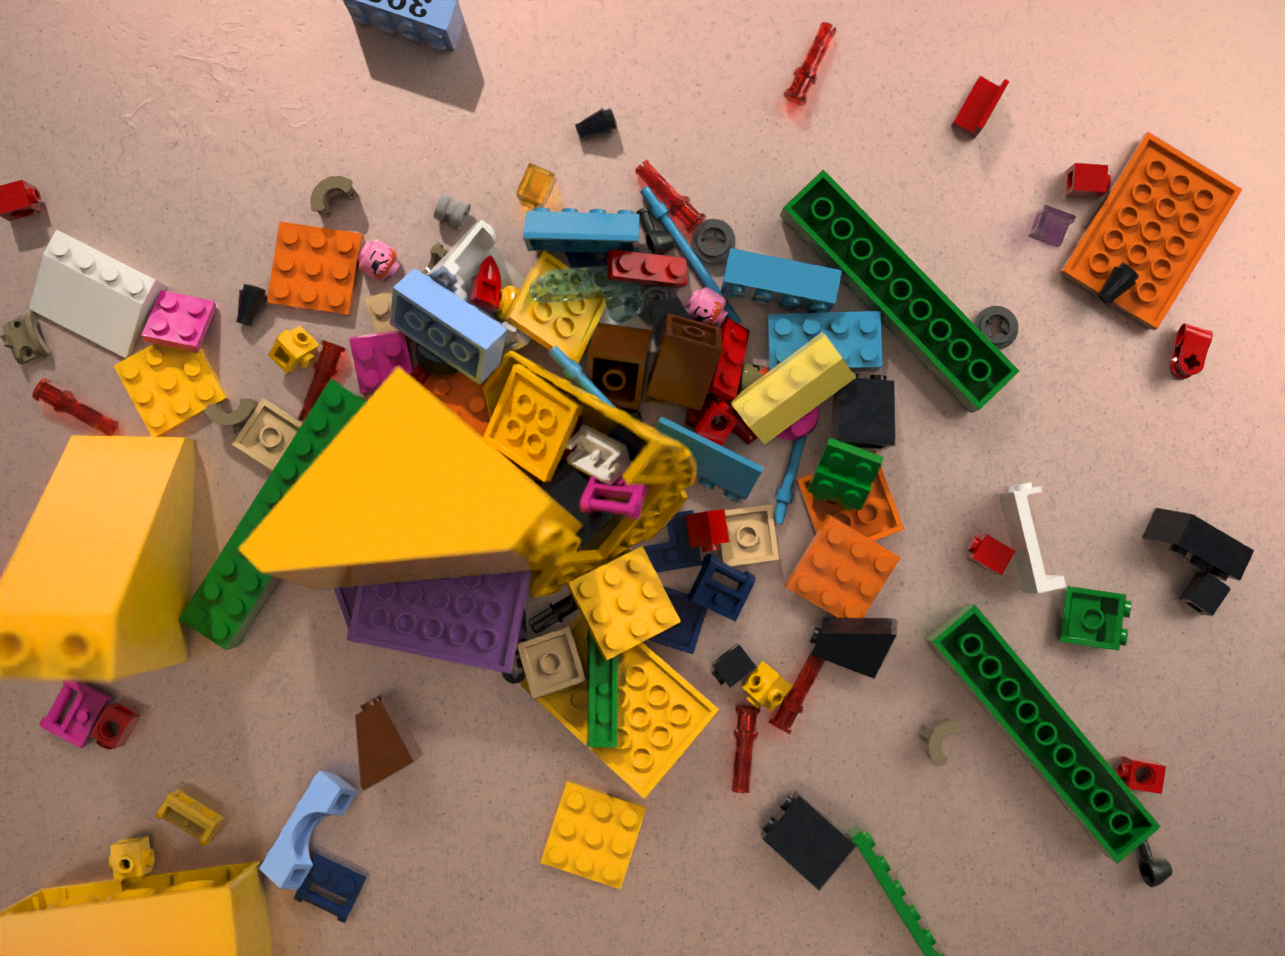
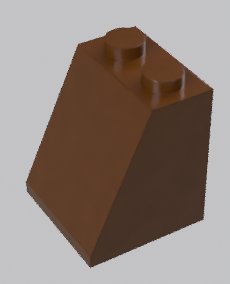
M667 313L647 382L646 395L651 396L652 399L658 402L668 401L676 403L683 409L702 410L722 352L721 328Z
M598 322L588 350L586 377L615 407L640 410L653 330Z
M380 694L361 705L363 711L355 715L360 784L363 791L414 763L423 754L391 695L383 699Z

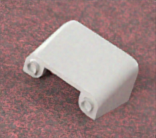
M481 219L467 231L427 275L447 290L454 292L456 296L468 304L475 306L492 320L498 321L507 329L502 355H505L509 351H515L526 346L531 337L512 324L499 320L495 315V311L491 312L471 303V279L477 275L482 261L490 255L493 256L499 269L501 289L506 286H514L521 289L525 278L493 248L497 242L495 230Z

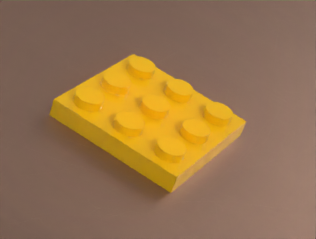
M542 250L538 253L505 320L548 350H551L556 345L571 361L575 360L579 364L610 296L550 253Z
M152 344L114 365L117 374L152 437H161L203 414V411L209 404H221L229 399L201 347L197 353Z
M514 364L483 438L543 482L551 481L584 405L523 365Z
M643 546L566 584L604 661L681 622Z
M567 780L540 863L621 890L647 806Z

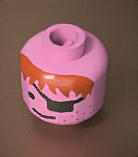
M374 240L371 243L367 241L356 259L360 262L359 269L377 281L384 280L386 276L392 278L400 263L396 262L397 251L380 240Z
M704 287L702 290L697 288L685 306L689 309L688 314L692 320L712 326L714 323L720 326L728 313L724 309L727 302L726 299L709 287Z

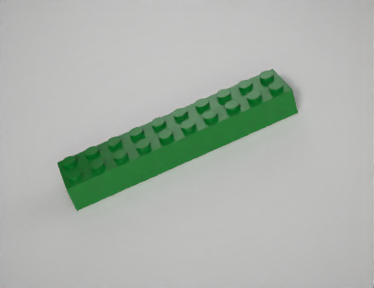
M824 169L783 207L780 214L781 218L830 268L842 270L841 279L872 311H881V321L971 413L980 410L1020 372Z
M330 379L180 616V621L224 650L235 648L239 645L280 580L278 577L261 572L239 548L367 403V399L342 383Z
M967 603L925 638L928 644L1106 857L1118 864L1161 827L976 605Z

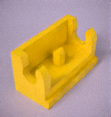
M178 789L167 794L155 815L159 820L165 819L199 840L198 844L201 846H207L224 820V817Z

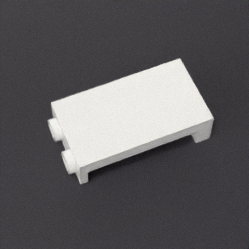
M1031 482L1007 487L1008 493L999 494L1011 546L1016 551L1014 558L1022 592L1042 593L1066 587L1064 576L1045 574L1027 496L1043 492L1042 487H1032Z

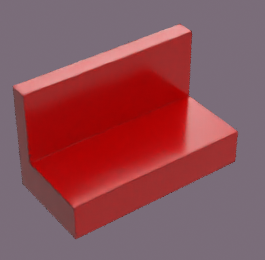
M979 76L951 126L975 139L985 126L1010 81L1004 79L1000 86Z

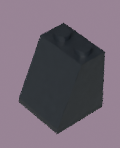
M853 373L856 378L833 395L831 438L857 448L885 450L895 446L894 381L887 380L885 375H870V379L859 378L858 373Z
M565 459L559 461L551 481L543 482L540 480L538 482L536 479L534 480L540 488L583 524L575 534L581 540L576 550L577 552L615 514L592 511V513L581 512L580 502L588 481L572 465L568 464ZM596 496V499L608 501L604 496Z
M795 791L793 795L787 794L779 804L781 809L775 817L771 815L765 820L761 826L763 830L761 837L809 883L820 891L856 845L844 830L800 793Z

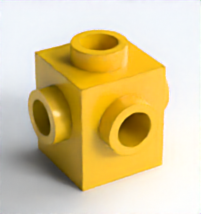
M298 326L291 331L286 329L280 333L268 356L288 375L300 367L305 369L311 365L316 358L314 354L319 344L301 326Z
M762 661L741 687L749 693L746 699L755 707L760 709L763 705L772 712L783 701L785 695L793 686Z
M149 836L122 839L110 845L109 868L113 872L114 880L125 879L126 883L142 880L143 875L153 870L152 866L155 862L154 851L150 849Z

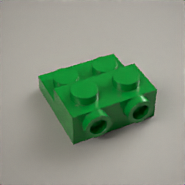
M829 437L812 473L807 492L812 493L813 497L819 501L827 499L835 501L844 510L851 511L857 509L861 511L871 491L872 483L882 465L883 457Z
M1067 586L1060 642L1120 651V645L1126 646L1128 629L1123 628L1124 617L1130 618L1132 601L1126 600V594Z

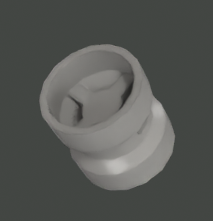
M443 193L436 205L434 218L439 221L448 220L453 227L461 229L468 218L471 205L463 200L460 202L454 201L452 195Z

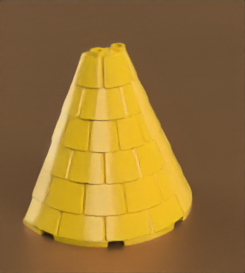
M509 351L504 355L500 365L489 376L488 381L482 387L490 420L513 365L521 364L584 405L580 414L583 417L582 425L584 424L607 436L620 422L629 427L647 445L622 475L628 485L650 484L641 506L639 519H630L627 515L614 514L564 564L556 566L551 562L546 569L532 570L529 582L530 594L533 598L561 592V585H565L631 552L630 547L638 544L643 539L650 541L666 526L686 501L688 496L684 490L695 483L697 465L689 449L680 442L631 418L627 413L603 402L598 397L571 385L569 381L546 371L542 366L518 354L517 351ZM504 455L523 473H525L531 480L534 481L536 479L538 482L541 480L532 473H530L528 470L517 464L515 461ZM605 497L608 501L621 503L630 502V500Z

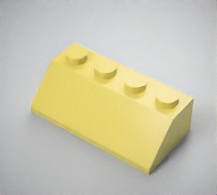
M821 332L736 395V399L732 400L731 403L748 427L765 445L856 377L827 336Z

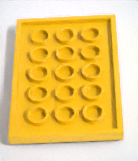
M580 613L569 626L573 629L587 675L588 627ZM641 642L618 654L617 747L588 748L640 796L646 799L720 712V709L647 645ZM525 677L519 685L531 695L527 678ZM587 682L536 699L587 746Z

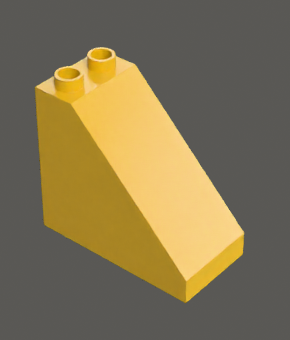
M397 367L241 545L239 550L261 572L319 590L546 569L551 562L556 566H560L568 561L578 549L581 540L575 534L583 524L444 402L400 367Z
M71 436L0 582V679L112 681L188 662L189 626L180 621L179 618L190 602L196 440L185 437Z
M262 860L144 875L142 880L126 883L125 879L39 889L0 911V956H273L264 873L259 869L262 865Z

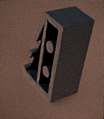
M1161 508L1155 509L1142 538L1167 549L1172 554L1189 560L1191 565L1211 571V575L1222 581H1227L1228 578L1240 581L1254 553V550L1193 514Z

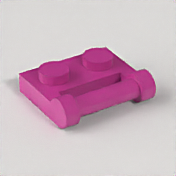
M621 475L609 486L591 476L581 498L580 510L586 513L600 511L627 515L630 519L638 520L641 515V506L650 484L628 485ZM596 496L630 500V502L621 503L596 499Z
M63 680L62 683L64 685L48 715L43 716L39 725L73 745L83 748L89 741L91 731L112 697L82 680ZM76 690L79 694L63 723L60 724L58 719L73 691Z

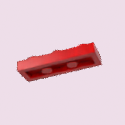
M615 249L607 252L608 280L678 288L688 285L686 258Z
M727 318L721 323L722 352L708 391L727 402H731L736 399L750 330Z

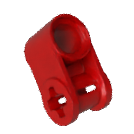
M1183 323L1180 326L1175 338V347L1169 367L1171 374L1175 378L1184 380L1202 371L1213 338L1211 330Z

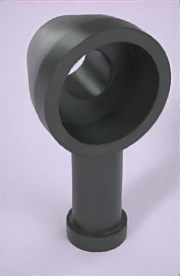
M648 207L639 209L636 214H639L645 231V240L649 254L665 255L674 248L671 233L655 229Z
M1147 839L1138 846L1141 856L1139 871L1144 882L1149 887L1162 884L1172 875V867L1169 861L1165 858L1153 857Z

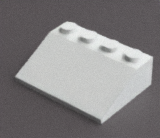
M56 230L43 253L29 309L124 358H128L144 330L160 290L165 291L167 286Z

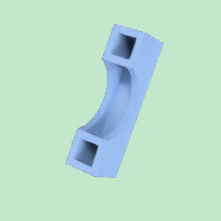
M319 770L311 780L304 796L297 803L287 824L282 828L273 847L266 854L265 860L259 869L279 888L298 890L313 866L309 856V840L314 827L320 820L329 815L343 816L358 791L336 773Z

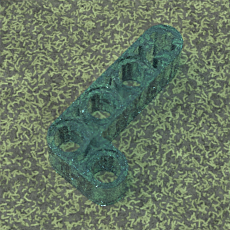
M607 266L549 270L534 279L530 285L531 296L540 303L605 298L609 316L616 323H624L639 315L643 310L639 283L608 280Z

